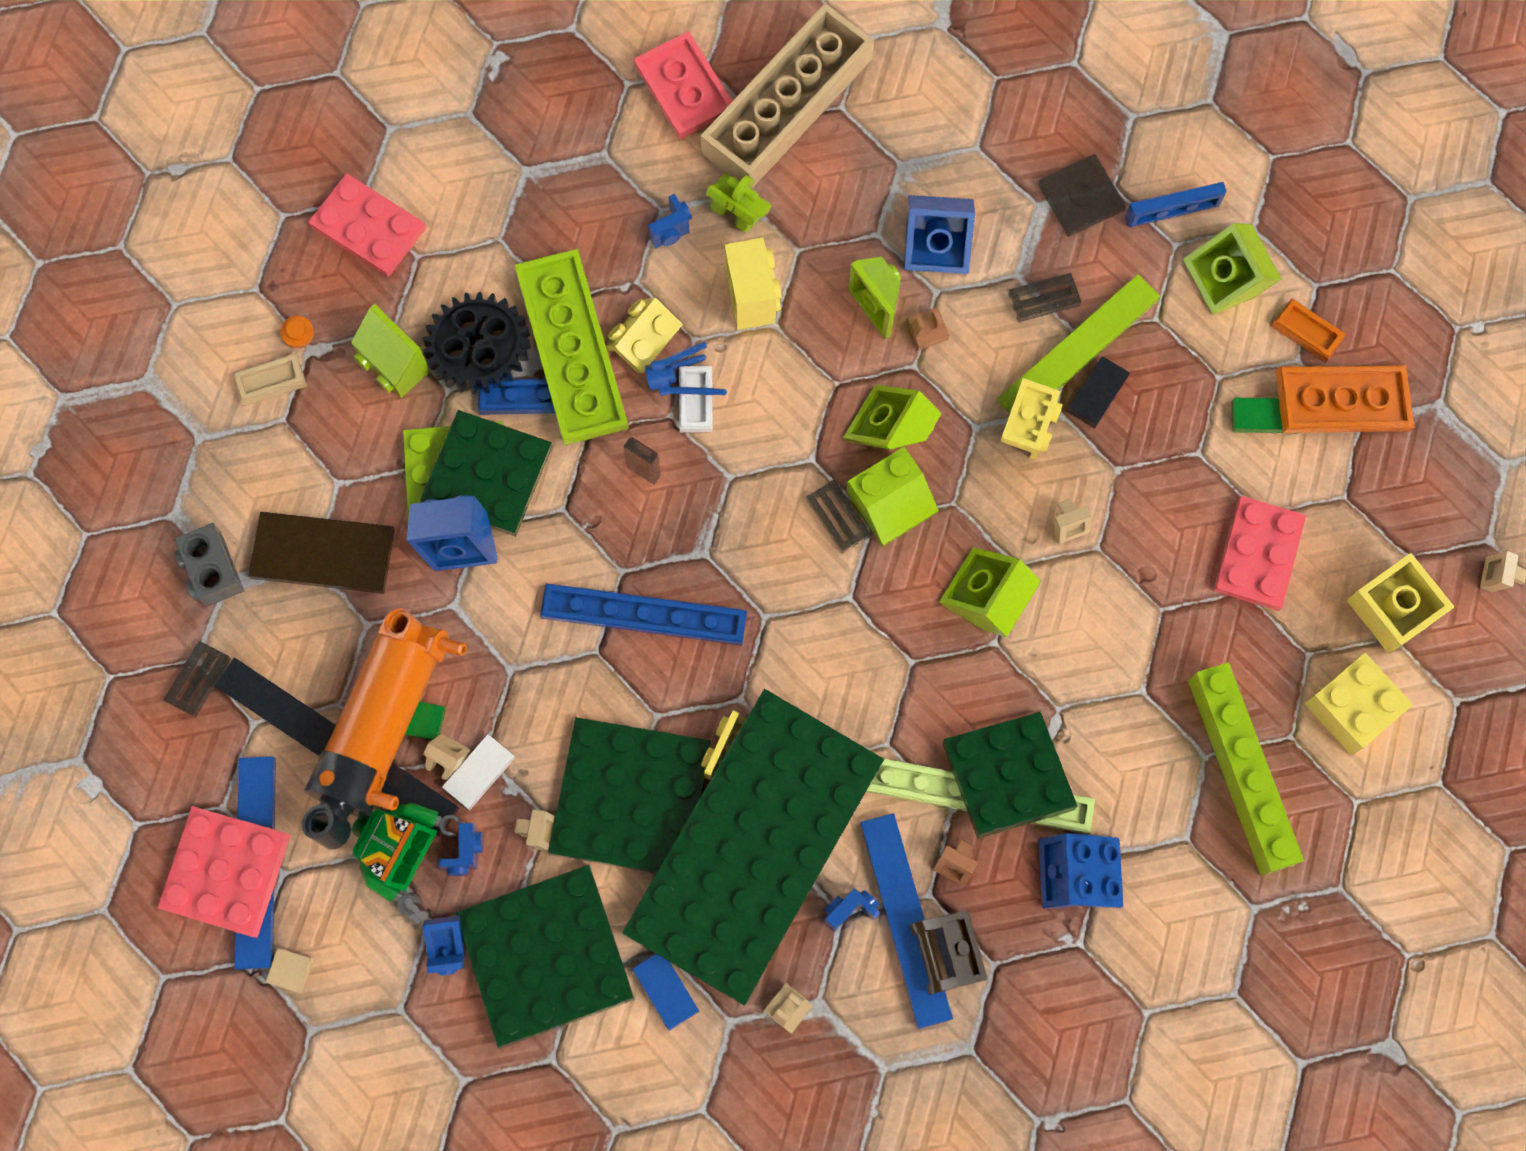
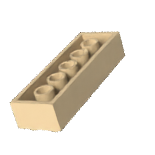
M825 3L700 135L701 154L739 181L744 176L749 175L754 179L753 188L872 60L874 40Z

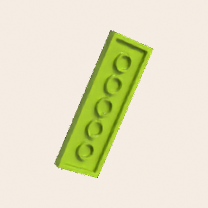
M578 249L515 264V270L564 446L629 429Z

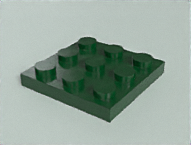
M458 410L420 501L422 503L428 499H452L459 495L475 496L487 511L491 528L516 537L552 450V442Z
M1041 711L943 740L942 745L977 839L1076 810L1078 805Z

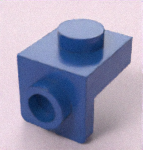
M675 193L668 196L669 208L672 214L648 225L649 238L655 249L662 245L671 246L681 236L690 233L689 220L692 219L691 212L685 201L679 202Z
M459 823V859H439L438 867L443 871H447V876L468 875V870L478 869V853H483L484 847L483 832H477V827L474 823Z
M854 888L844 900L838 895L824 910L829 915L824 923L835 932L857 907L874 921L880 914L876 909L879 903L866 890L859 893Z
M452 916L424 920L423 931L428 956L426 964L427 973L437 972L438 975H450L457 972L458 969H462L465 960V949L460 917Z

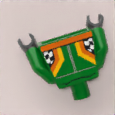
M415 803L400 804L395 810L388 809L387 812L376 809L372 812L369 819L357 818L352 825V834L358 837L353 848V855L360 861L359 868L365 885L387 901H396L401 914H414L412 910L406 907L405 901L407 898H410L415 903L421 904V897L414 892L403 894L399 890L406 891L437 833L435 829H432L433 826L440 827L443 834L455 837L457 834L447 832L446 823L449 820H456L460 823L462 821L454 815L438 816V811Z

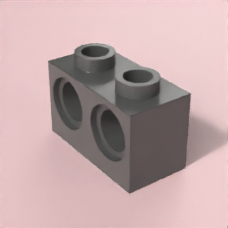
M214 523L175 538L178 550L174 551L180 568L182 570L187 569L190 580L186 581V586L193 600L198 599L208 607L244 592L223 534ZM203 545L208 546L207 551L203 556L197 558L194 557V553L198 547ZM213 575H219L218 583L213 587L206 588L208 578Z

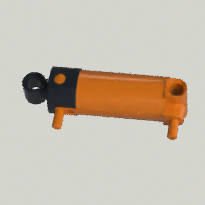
M403 608L394 609L386 615L325 751H322L304 790L305 793L320 802L319 805L308 810L303 817L302 830L307 837L327 849L335 850L342 847L350 837L351 824L348 821L349 815L369 819L375 805L389 810H395L398 807L399 800L397 797L381 792L387 780L386 775L437 662H442L446 652L463 656L467 650L464 642L449 639V634L445 630L423 625Z

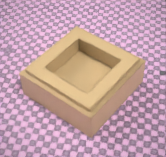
M277 948L265 983L302 994L314 959Z

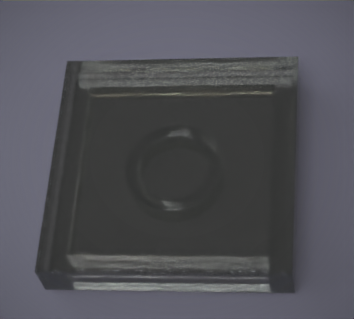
M1096 154L1041 178L1038 182L1039 188L1068 237L1125 211L1126 208L1125 203Z

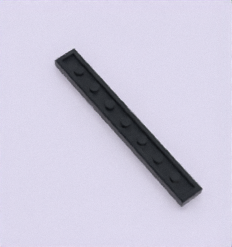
M234 657L214 686L320 757L322 751H325L336 725ZM394 763L391 764L386 775L387 780L381 792L397 797L399 800L398 805L415 803L438 811V816L441 817L456 815L460 809L457 805ZM449 820V821L446 823V826H445V827H447V826L449 825V823L451 822V820ZM433 826L432 829H435L437 831L436 835L440 837L442 835L440 827Z

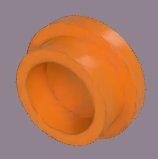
M292 316L284 321L280 334L284 343L289 347L303 348L312 341L314 328L307 318Z

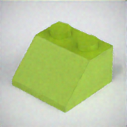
M1231 224L1183 259L1212 314H1217L1255 298L1282 280L1252 224Z
M376 304L372 305L351 342L357 353L353 357L364 370L368 371L371 368L378 375L376 380L385 391L390 393L394 390L402 398L428 375L430 370L420 347Z
M905 447L858 474L847 483L846 494L882 547L939 511L922 471Z
M973 547L939 603L984 631L1008 637L1040 585L1041 580L1019 558Z

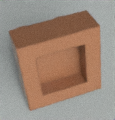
M938 307L907 317L906 323L917 350L948 341L949 333Z
M962 839L956 850L946 846L933 871L964 887L978 864L977 861L969 858L974 845Z

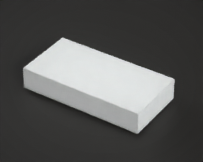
M679 366V387L712 388V366ZM679 394L680 433L713 432L712 395Z
M487 734L442 788L470 811L515 759V756Z

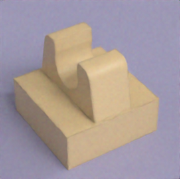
M1071 499L1057 503L1060 511L1056 512L1054 535L1059 544L1090 533L1092 515L1087 506L1076 509Z
M1506 551L1487 556L1485 558L1480 588L1488 592H1495L1512 588L1514 582L1521 585L1525 584L1526 570L1517 566L1519 555Z
M440 734L428 743L423 753L427 757L425 768L430 771L437 763L442 765L444 773L441 778L447 780L468 758L471 750L448 736Z
M532 810L531 820H516L514 833L526 837V845L537 850L549 852L555 816L546 811Z
M785 983L763 1012L792 1034L814 1005Z

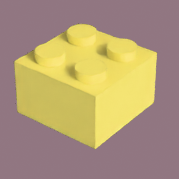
M764 237L724 244L725 273L737 330L775 324L776 312L781 311V289L778 278H774L773 268H775L772 248L766 249Z
M1412 553L1391 566L1346 600L1388 654H1391L1455 608Z
M1366 652L1304 703L1350 755L1363 749L1413 706L1410 700Z

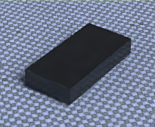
M1102 356L1072 401L1067 412L1091 427L1096 428L1127 380L1130 372Z

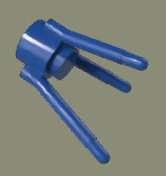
M705 342L689 347L664 359L652 361V364L645 365L650 390L659 389L660 396L668 394H727L726 389L671 386V383L677 382L675 370L679 369V366H690L706 360L705 355H699L678 361L707 347Z

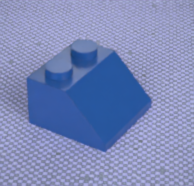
M909 195L904 270L969 274L975 221L974 199Z
M459 495L452 499H428L422 503L410 504L407 541L434 571L497 564L498 556L488 513L475 496Z

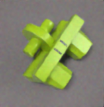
M725 173L714 185H710L706 192V195L711 198L710 209L719 215H725L729 211L737 216L735 220L736 227L744 232L752 229L760 219L769 213L772 205L751 189L754 179L749 175L744 176L739 181Z

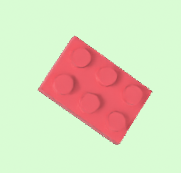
M689 31L634 58V66L679 140L711 125L732 103L730 96Z
M347 173L308 222L313 230L388 278L427 228L425 222Z
M1241 496L1238 499L1214 592L1280 611L1283 607L1306 515Z

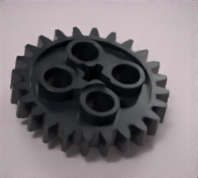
M481 291L477 293L475 300H471L469 294L465 293L464 302L460 303L453 297V307L449 308L446 305H440L443 315H431L435 325H426V331L430 336L423 337L424 345L427 347L423 352L426 359H429L427 363L430 370H435L434 373L437 380L445 378L444 381L448 388L457 383L459 393H462L467 386H470L473 395H476L478 386H483L485 392L489 393L490 384L494 383L499 389H502L501 379L506 378L511 382L514 381L511 371H523L519 361H528V354L525 350L531 348L530 340L528 339L530 332L528 327L525 326L524 316L519 315L517 306L514 305L509 308L506 298L497 303L494 293L487 300H484ZM465 322H473L469 327H461ZM496 330H504L501 335H491ZM455 350H462V353L457 356H449ZM487 358H493V359H494V360H493L491 363H489V364H486V365L480 364L484 359H487ZM471 359H473L471 366L467 367L471 362Z

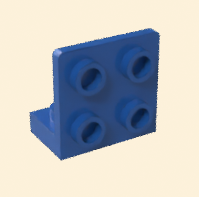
M1068 833L1039 838L1042 909H1058L1073 906L1123 907L1119 838Z

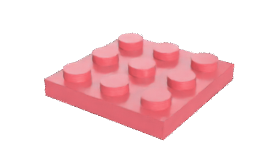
M192 806L158 909L257 938L291 834Z

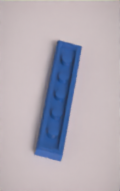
M546 583L540 617L547 620L742 646L747 610Z
M239 758L237 819L275 830L276 758ZM274 889L258 937L235 932L236 970L271 968L274 944Z
M892 813L860 822L917 1028L921 1029L953 1020L946 992L943 991L932 995L928 993L926 984H929L917 938L916 935L912 936L909 927L910 924L925 919L895 814Z

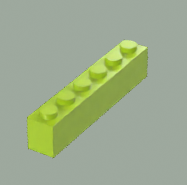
M1229 662L1196 672L1188 682L1260 875L1264 876L1303 862L1304 858Z

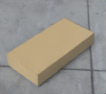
M296 353L233 373L243 406L307 387L300 360Z

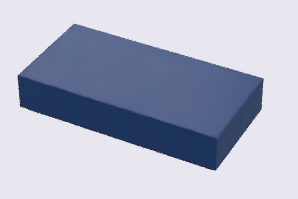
M655 954L632 968L669 1031L700 1012L668 960Z

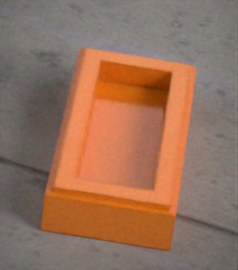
M1291 298L1271 326L1325 363L1347 335L1293 298Z

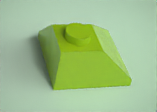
M882 256L856 260L851 263L848 290L886 340L891 337L901 276L893 264L888 265Z
M875 384L843 439L850 443L890 450L927 440L942 413L919 390Z

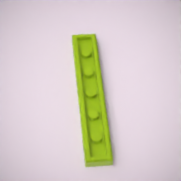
M1137 274L999 396L997 402L1010 414L1023 378L1059 390L1154 306L1161 296Z

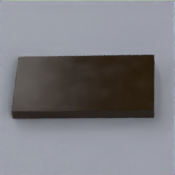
M260 511L248 576L255 580L385 594L395 528L387 525Z

